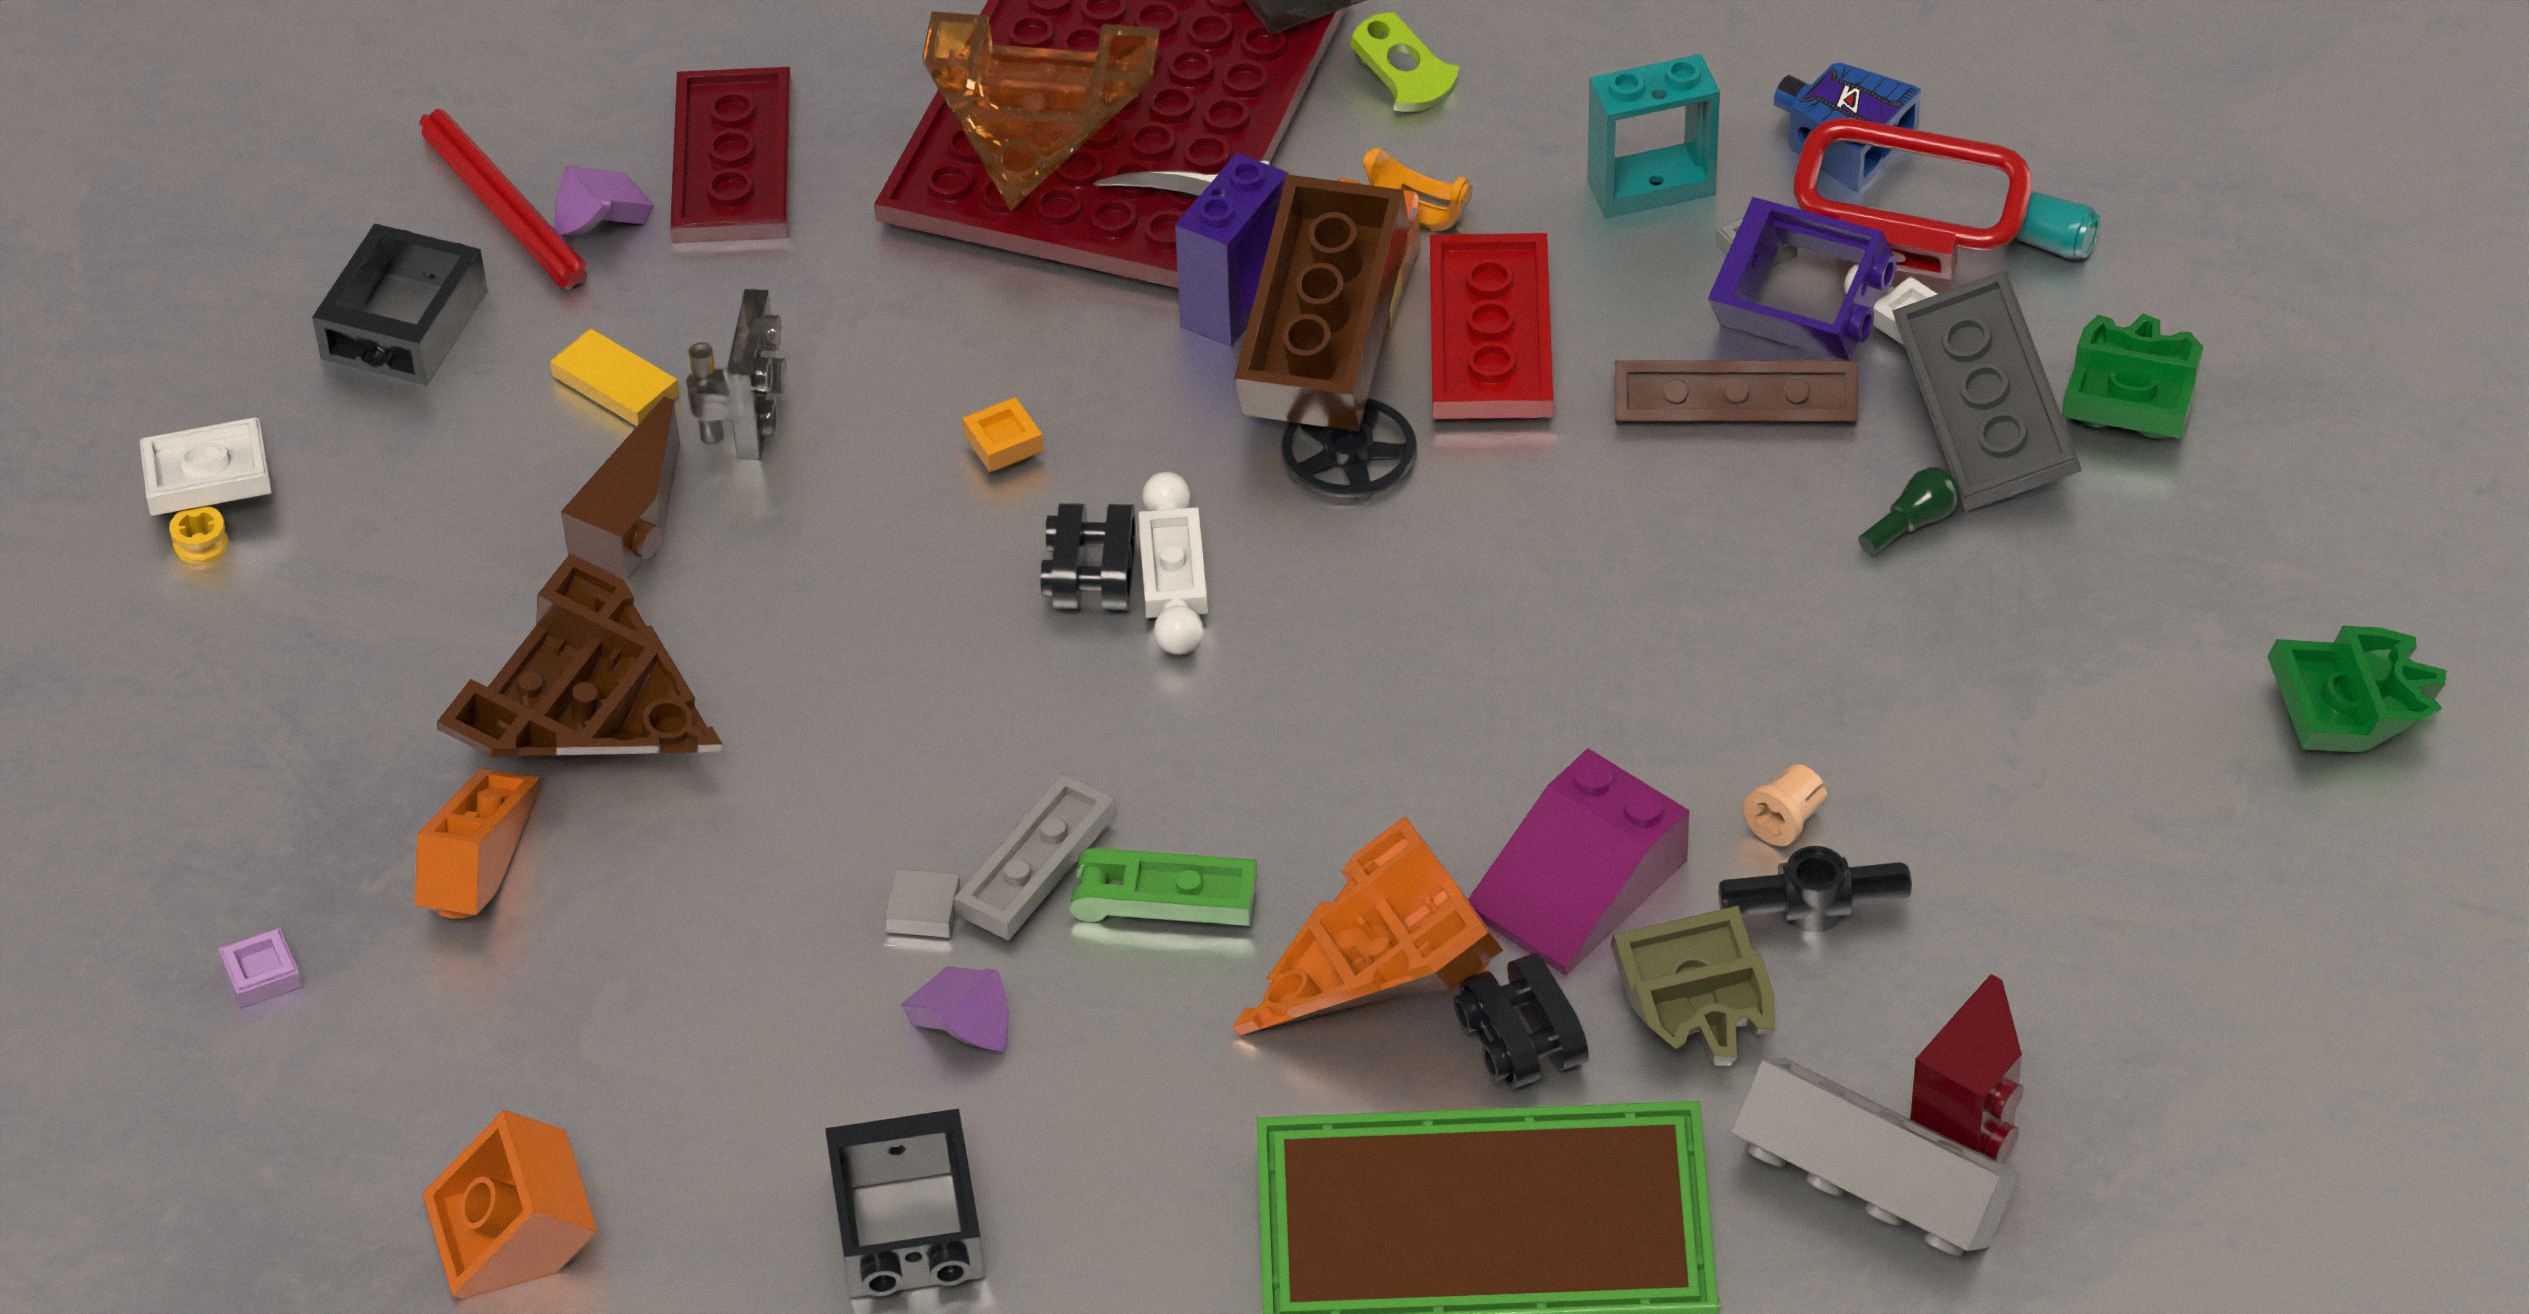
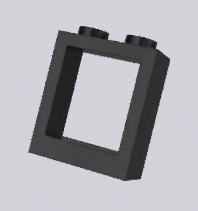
M374 223L312 316L320 358L428 386L488 292L481 249ZM386 273L441 286L417 324L362 311Z
M959 1108L825 1128L850 1298L866 1295L885 1296L899 1290L932 1285L951 1286L965 1280L985 1278L981 1236ZM950 1173L960 1232L867 1246L859 1245L851 1188Z

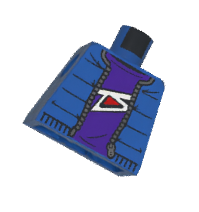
M1835 63L1812 85L1791 75L1784 77L1776 89L1774 105L1790 113L1789 145L1792 151L1800 155L1808 134L1820 123L1834 118H1853L1918 130L1921 89L1914 85L1854 66ZM1838 141L1832 143L1826 149L1821 170L1858 193L1894 157L1898 150L1849 141Z

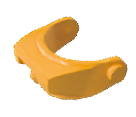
M1378 147L1369 150L1364 157L1363 168L1366 169L1371 186L1416 192L1420 197L1449 206V208L1438 206L1418 199L1420 227L1429 228L1433 232L1449 229L1456 221L1460 220L1471 201L1473 187L1465 177L1459 176L1454 184L1432 179L1402 165L1389 156L1384 149Z

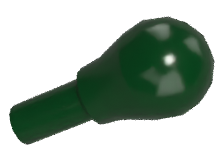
M1929 467L1916 472L1908 481L1900 497L1891 505L1890 513L1858 537L1862 549L1867 554L1874 556L1905 531L1913 532L1921 526L1949 517L1957 508L1960 498L1957 480L1951 473L1939 467Z

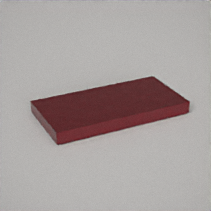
M790 67L677 72L670 219L672 243L788 238L792 96Z

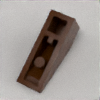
M663 397L563 508L561 516L568 554L571 553L593 565L629 579L645 560H650L657 553L663 540L680 446L674 400Z

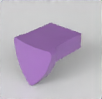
M568 165L564 171L557 194L554 217L555 230L561 237L573 238L590 231L601 220L645 224L654 204L626 173Z
M947 966L901 1004L913 1026L946 1030L951 1036L961 1042L978 1048L1002 1051L1006 1047L1009 1012L1003 983L999 972L995 969L975 970Z

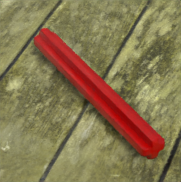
M435 109L430 115L424 114L419 121V124L422 126L421 135L555 282L563 289L569 290L577 283L583 284L587 278V273L584 271L586 263L451 116L443 109Z

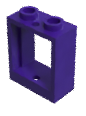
M1236 153L1175 224L1181 328L1228 347H1232L1247 329L1288 172Z
M1752 197L1710 292L1708 301L1720 326L1851 361L1858 342H1865L1871 332L1874 321V305L1880 291L1888 290L1893 281L1896 271V259L1892 254L1883 231ZM1781 243L1860 264L1834 325L1755 303Z

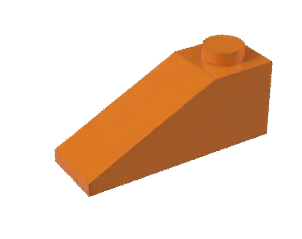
M480 768L417 833L415 906L436 909L439 915L447 918H467L477 915L499 890L539 793L540 777Z

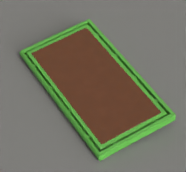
M1700 1101L1256 1117L1263 1314H1718L1721 1308V1301L1717 1297Z

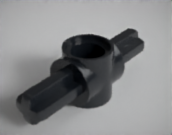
M1807 846L1794 852L1788 862L1779 863L1778 875L1721 881L1719 883L1718 896L1720 909L1739 906L1741 915L1782 911L1784 920L1789 921L1796 928L1806 932H1823L1836 926L1842 916L1851 915L1852 904L1909 897L1912 890V881L1909 867L1904 863L1848 867L1846 858L1841 857L1834 850L1823 846Z

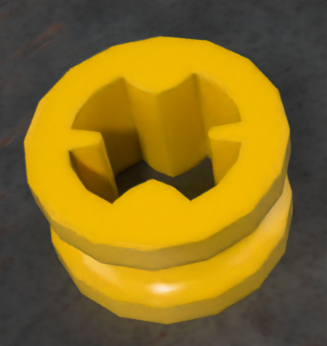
M202 506L181 510L170 521L169 531L173 540V548L177 558L183 563L193 566L206 565L215 562L227 551L229 540L225 531V522L222 514L215 508Z

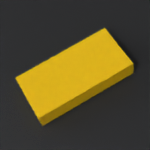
M589 329L550 361L553 377L635 426L641 423L663 397L673 400L680 394L678 379L593 329Z

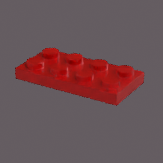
M1547 233L1430 235L1432 418L1553 417Z

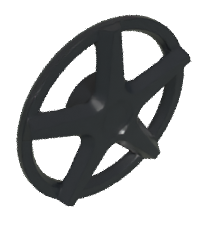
M1368 398L1360 431L1290 422L1282 436L1281 456L1292 482L1298 481L1306 488L1320 494L1342 498L1357 497L1364 502L1368 501L1373 494L1395 485L1409 472L1417 457V442L1411 425L1402 414L1385 403ZM1379 412L1391 417L1400 426L1405 435V443L1394 444L1373 441L1371 430ZM1298 427L1319 441L1324 447L1321 452L1299 463L1294 458L1291 446L1294 433ZM1401 459L1399 464L1388 474L1370 481L1366 464L1368 460ZM1331 467H1342L1351 485L1325 482L1312 475Z

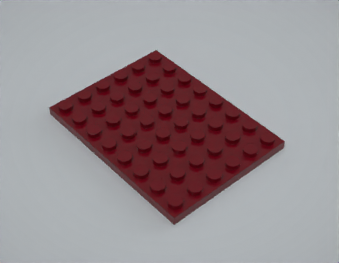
M988 0L875 201L876 221L1178 288L1175 224L1197 200L1199 195L1152 187L1096 186L1094 183L1097 180L1126 173L1159 170L1196 171L1205 175H1216L1221 172L1236 153L1257 161H1269L1270 163L1350 0Z

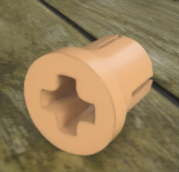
M1793 764L1788 766L1769 785L1758 786L1744 799L1743 814L1748 826L1761 840L1770 845L1783 847L1791 844L1801 834L1803 823L1825 803L1827 792L1825 785H1821L1823 781L1815 771L1805 765Z

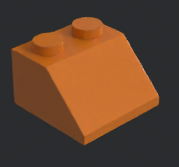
M502 1110L422 1193L453 1297L460 1299L474 1297L556 1274L598 1232L566 1130Z

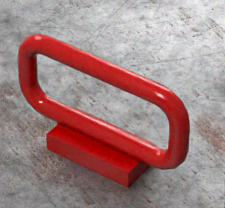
M1834 118L1820 123L1808 134L1802 146L1795 172L1793 193L1799 207L1804 211L1883 231L1892 254L1896 259V270L1953 281L1958 261V248L1970 251H1994L2005 247L2018 236L2025 221L2032 193L2033 176L2027 162L2016 151L2001 145L1853 118ZM1849 141L2001 170L2009 178V188L2002 216L1999 222L1992 227L1976 228L1825 199L1817 191V180L1824 153L1832 143Z

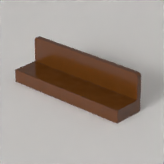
M1615 360L1614 362L1615 421H1858V361Z

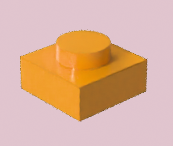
M1016 397L962 418L963 435L989 472L1044 451L1043 434Z

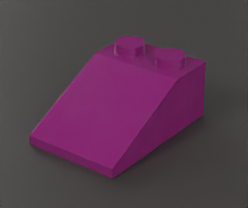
M1587 748L1547 785L1468 900L1486 926L1530 954L1537 953L1546 964L1566 976L1687 861L1689 810Z

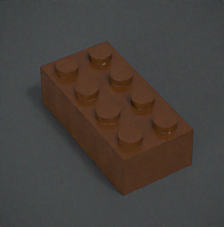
M1287 174L1234 376L1242 415L1360 431L1410 229L1404 190Z

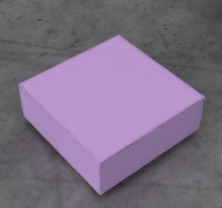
M280 927L218 948L221 963L240 1008L303 987L299 970Z

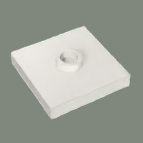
M254 417L146 437L139 440L150 516L272 493L259 418Z

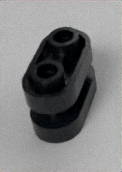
M1060 503L1058 515H1047L1046 551L1053 552V559L1042 560L1040 583L1042 597H1052L1054 609L1079 610L1082 591H1101L1103 610H1129L1136 546L1134 504H1109L1106 522H1087L1086 505L1079 503ZM1087 547H1103L1102 567L1085 566Z
M1537 953L1510 961L1507 966L1509 983L1503 986L1499 985L1494 975L1488 970L1467 977L1460 983V995L1453 998L1456 1016L1463 1030L1467 1034L1475 1032L1480 1040L1484 1063L1494 1081L1504 1080L1505 1084L1512 1090L1538 1081L1541 1074L1539 1058L1548 1056L1558 1071H1564L1588 1061V1045L1582 1025L1546 963ZM1515 1009H1520L1533 1033H1528Z

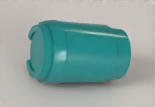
M2034 191L2031 193L2025 221L2016 238L2020 242L2061 255L2064 258L2079 260L2080 258H2086L2094 247L2100 228V216L2095 213L2094 208L2085 204L2075 203Z

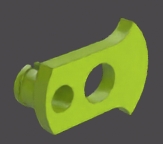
M1395 12L1376 14L1367 18L1355 29L1349 45L1354 49V55L1361 57L1360 62L1368 65L1393 93L1395 103L1392 110L1402 112L1427 110L1441 103L1450 94L1458 75L1459 65L1447 64L1439 60ZM1395 52L1409 54L1416 61L1417 67L1411 71L1398 70L1389 63V55Z

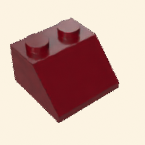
M1990 974L1916 1057L1910 1114L1911 1120L1998 1163L2002 1162L2009 1155L2017 1141L2019 1128L2014 1126L2015 1113L2024 1091V1087L2019 1084L2022 1052L2004 984L2000 978Z

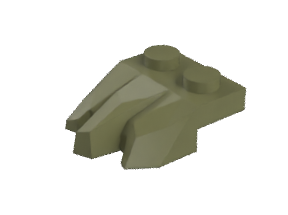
M1739 906L1613 934L1610 945L1631 1008L1654 1032L1673 1048L1677 1049L1683 1046L1687 1037L1695 1034L1713 1066H1731L1737 1059L1736 1027H1748L1755 1034L1774 1032V991L1761 953L1754 955Z

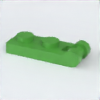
M1089 848L1079 854L1076 876L1081 883L1073 889L1070 911L1076 918L1086 922H1098L1107 915L1250 926L1257 883V860ZM1113 881H1123V885L1111 883Z

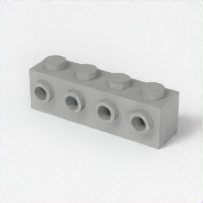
M1785 1057L1762 1059L1731 1131L1732 1134L1750 1142L1747 1151L1754 1157L1779 1167H1785L1788 1161L1809 1172L1806 1181L1812 1186L1836 1196H1843L1846 1190L1868 1201L1865 1211L1870 1215L1896 1226H1902L1904 1220L1927 1231L1924 1237L1927 1243L1956 1256H1962L1964 1250L1973 1251L1989 1248L2021 1174Z

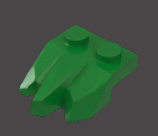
M2098 314L2083 328L2077 345L2074 369L2064 394L2061 415L2062 417L2077 419L2082 424L2090 427L2111 425L2137 430L2142 435L2151 438H2165L2168 436L2182 438L2192 405L2203 346L2191 332H2178L2171 336L2161 335L2160 320L2146 314L2140 315L2127 327L2116 326L2113 319Z
M2343 625L2333 643L2276 639L2267 656L2302 749L2367 751L2442 709L2434 699L2445 685L2447 670L2417 663L2409 659L2416 649L2415 636L2377 627Z

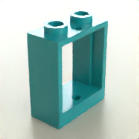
M1702 54L1589 77L1587 181L1605 219L1716 195L1720 91ZM1685 106L1683 144L1615 158L1616 120ZM1660 182L1661 185H1652L1651 183Z

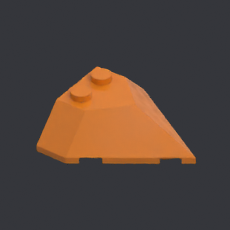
M1404 816L1353 854L1341 871L1348 881L1334 902H1320L1267 976L1266 980L1270 986L1265 991L1264 1001L1254 1009L1245 1008L1232 1028L1241 1036L1367 1004L1451 990L1467 977L1483 972L1491 959L1501 953L1503 948L1408 818Z

